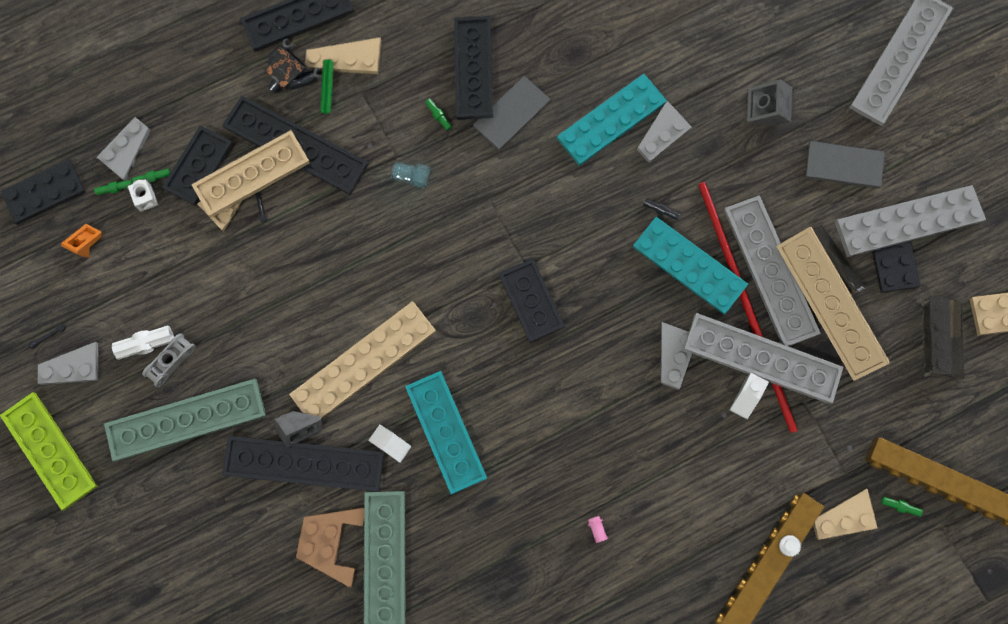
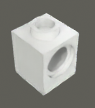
M146 179L137 180L128 186L134 205L141 212L158 205L153 188ZM146 191L144 196L139 197L141 192Z

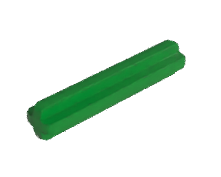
M331 59L323 60L320 112L322 114L331 113L334 62Z

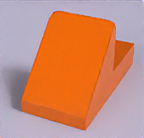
M85 224L63 241L61 246L77 255L89 258L90 246L102 238V232Z

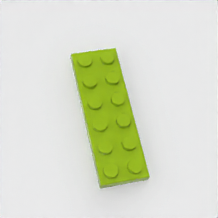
M32 392L0 415L61 510L65 511L98 487L36 393Z

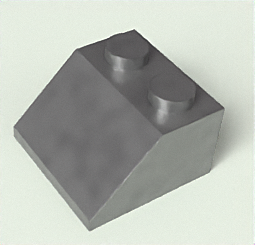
M776 80L748 88L747 123L779 125L791 122L792 86L782 80Z

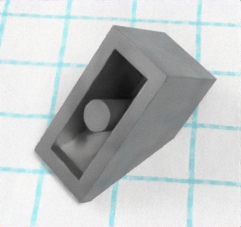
M292 411L275 419L276 432L286 447L322 431V419L319 416Z

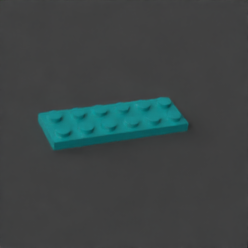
M643 74L559 134L557 140L578 166H581L665 105L667 100L647 76Z
M655 217L633 245L634 249L723 315L727 313L748 286V283L657 217Z
M439 371L405 386L451 495L486 480L487 476L442 372Z

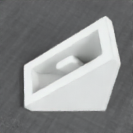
M381 425L378 426L368 440L400 463L412 447Z

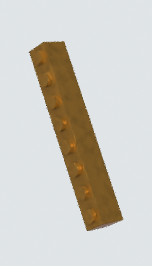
M883 438L873 439L865 461L869 462L871 467L878 470L883 468L889 471L888 474L893 477H903L908 480L907 483L919 487L921 485L931 494L938 495L939 493L945 496V500L952 503L959 502L964 505L965 509L972 512L977 510L983 513V517L990 520L997 519L1002 522L1001 525L1008 528V494Z
M805 493L794 495L789 503L791 505L788 512L784 511L779 518L780 525L777 529L773 528L768 536L770 538L767 545L764 544L758 551L759 558L756 562L753 561L747 569L748 575L745 579L742 578L736 586L738 591L734 596L731 595L725 604L727 606L724 613L720 612L714 621L715 624L752 623L793 556H786L781 552L779 547L781 539L785 536H794L801 545L822 512L823 505Z

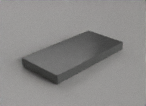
M523 76L493 105V118L479 119L473 124V128L500 151L551 102V99L528 78Z
M810 141L808 144L805 178L880 189L882 186L885 152Z

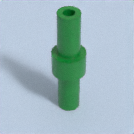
M428 99L425 104L433 113L432 116L442 124L446 131H449L453 126L445 118V113L441 108L438 109L431 99Z
M169 168L157 172L153 170L146 172L145 175L132 178V181L134 183L137 180L146 179L149 183L156 182L157 179L169 176L171 172Z
M133 181L110 182L106 186L94 188L96 195L109 192L111 194L117 193L122 189L128 188L129 185L133 184Z
M885 496L881 499V504L895 508L898 512H907L919 517L923 513V509L908 505L906 501L900 499L896 501Z

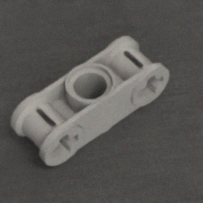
M182 333L176 335L154 361L143 370L142 375L152 380L155 387L162 386L182 362L194 352L196 345L190 344ZM173 356V361L170 364H166V359Z

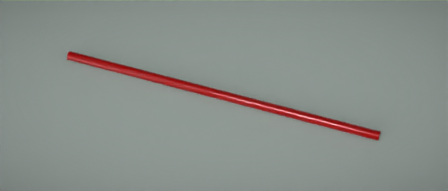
M702 182L698 186L731 272L741 278L705 182ZM744 290L740 295V299L753 334L763 337L746 290ZM772 383L790 433L798 431L782 387Z

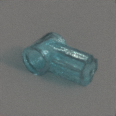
M395 162L391 177L392 179L410 182L414 186L425 188L427 187L431 168L423 164H415L413 166Z

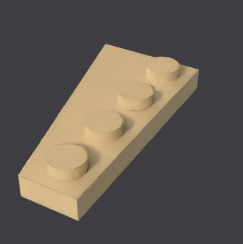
M381 38L309 49L306 51L305 64L311 70L321 68L322 71L323 60L331 59L334 62L333 72L378 74Z

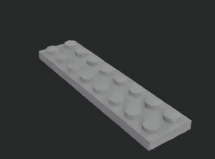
M914 0L851 104L850 109L883 126L953 7L940 0Z
M971 185L837 219L835 225L847 257L977 224L985 221L986 218L974 187Z
M760 195L726 207L724 213L781 344L791 346L821 334L802 290L776 247L781 243Z
M698 313L694 315L683 348L684 351L746 374L753 373L768 382L828 404H832L843 371V367Z

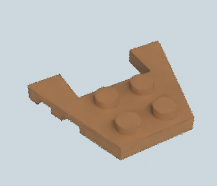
M365 508L304 517L296 558L339 582L352 587L356 568L338 566L335 563L343 523L364 527Z

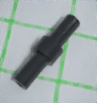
M646 198L643 204L657 211L656 213L662 216L666 215L675 220H678L680 213L667 208V205L663 203L658 204Z

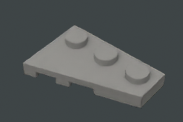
M667 101L640 143L637 151L648 163H651L689 132L692 127Z
M135 117L97 158L126 181L128 172L134 166L135 158L142 149L150 129Z
M662 322L660 383L679 390L692 353L683 350L689 332Z
M91 343L39 364L38 384L98 381V343Z

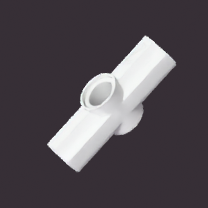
M164 326L152 331H140L134 333L130 338L112 343V350L118 360L135 354H147L154 351V348L169 344L174 335L170 326Z

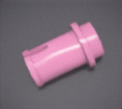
M600 516L588 519V526L592 529L595 542L598 543L608 539L602 525L603 519H600Z

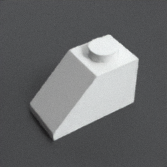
M750 373L746 376L730 411L748 419L769 382Z

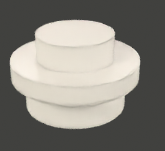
M785 536L781 539L779 547L784 555L795 556L799 553L801 545L796 537Z

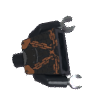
M284 39L283 46L280 45L269 54L267 73L273 80L268 85V88L275 93L281 87L295 90L315 82V80L322 81V75H317L321 73V68H316L314 74H312V70L293 53L295 50L294 43L289 45L288 39Z

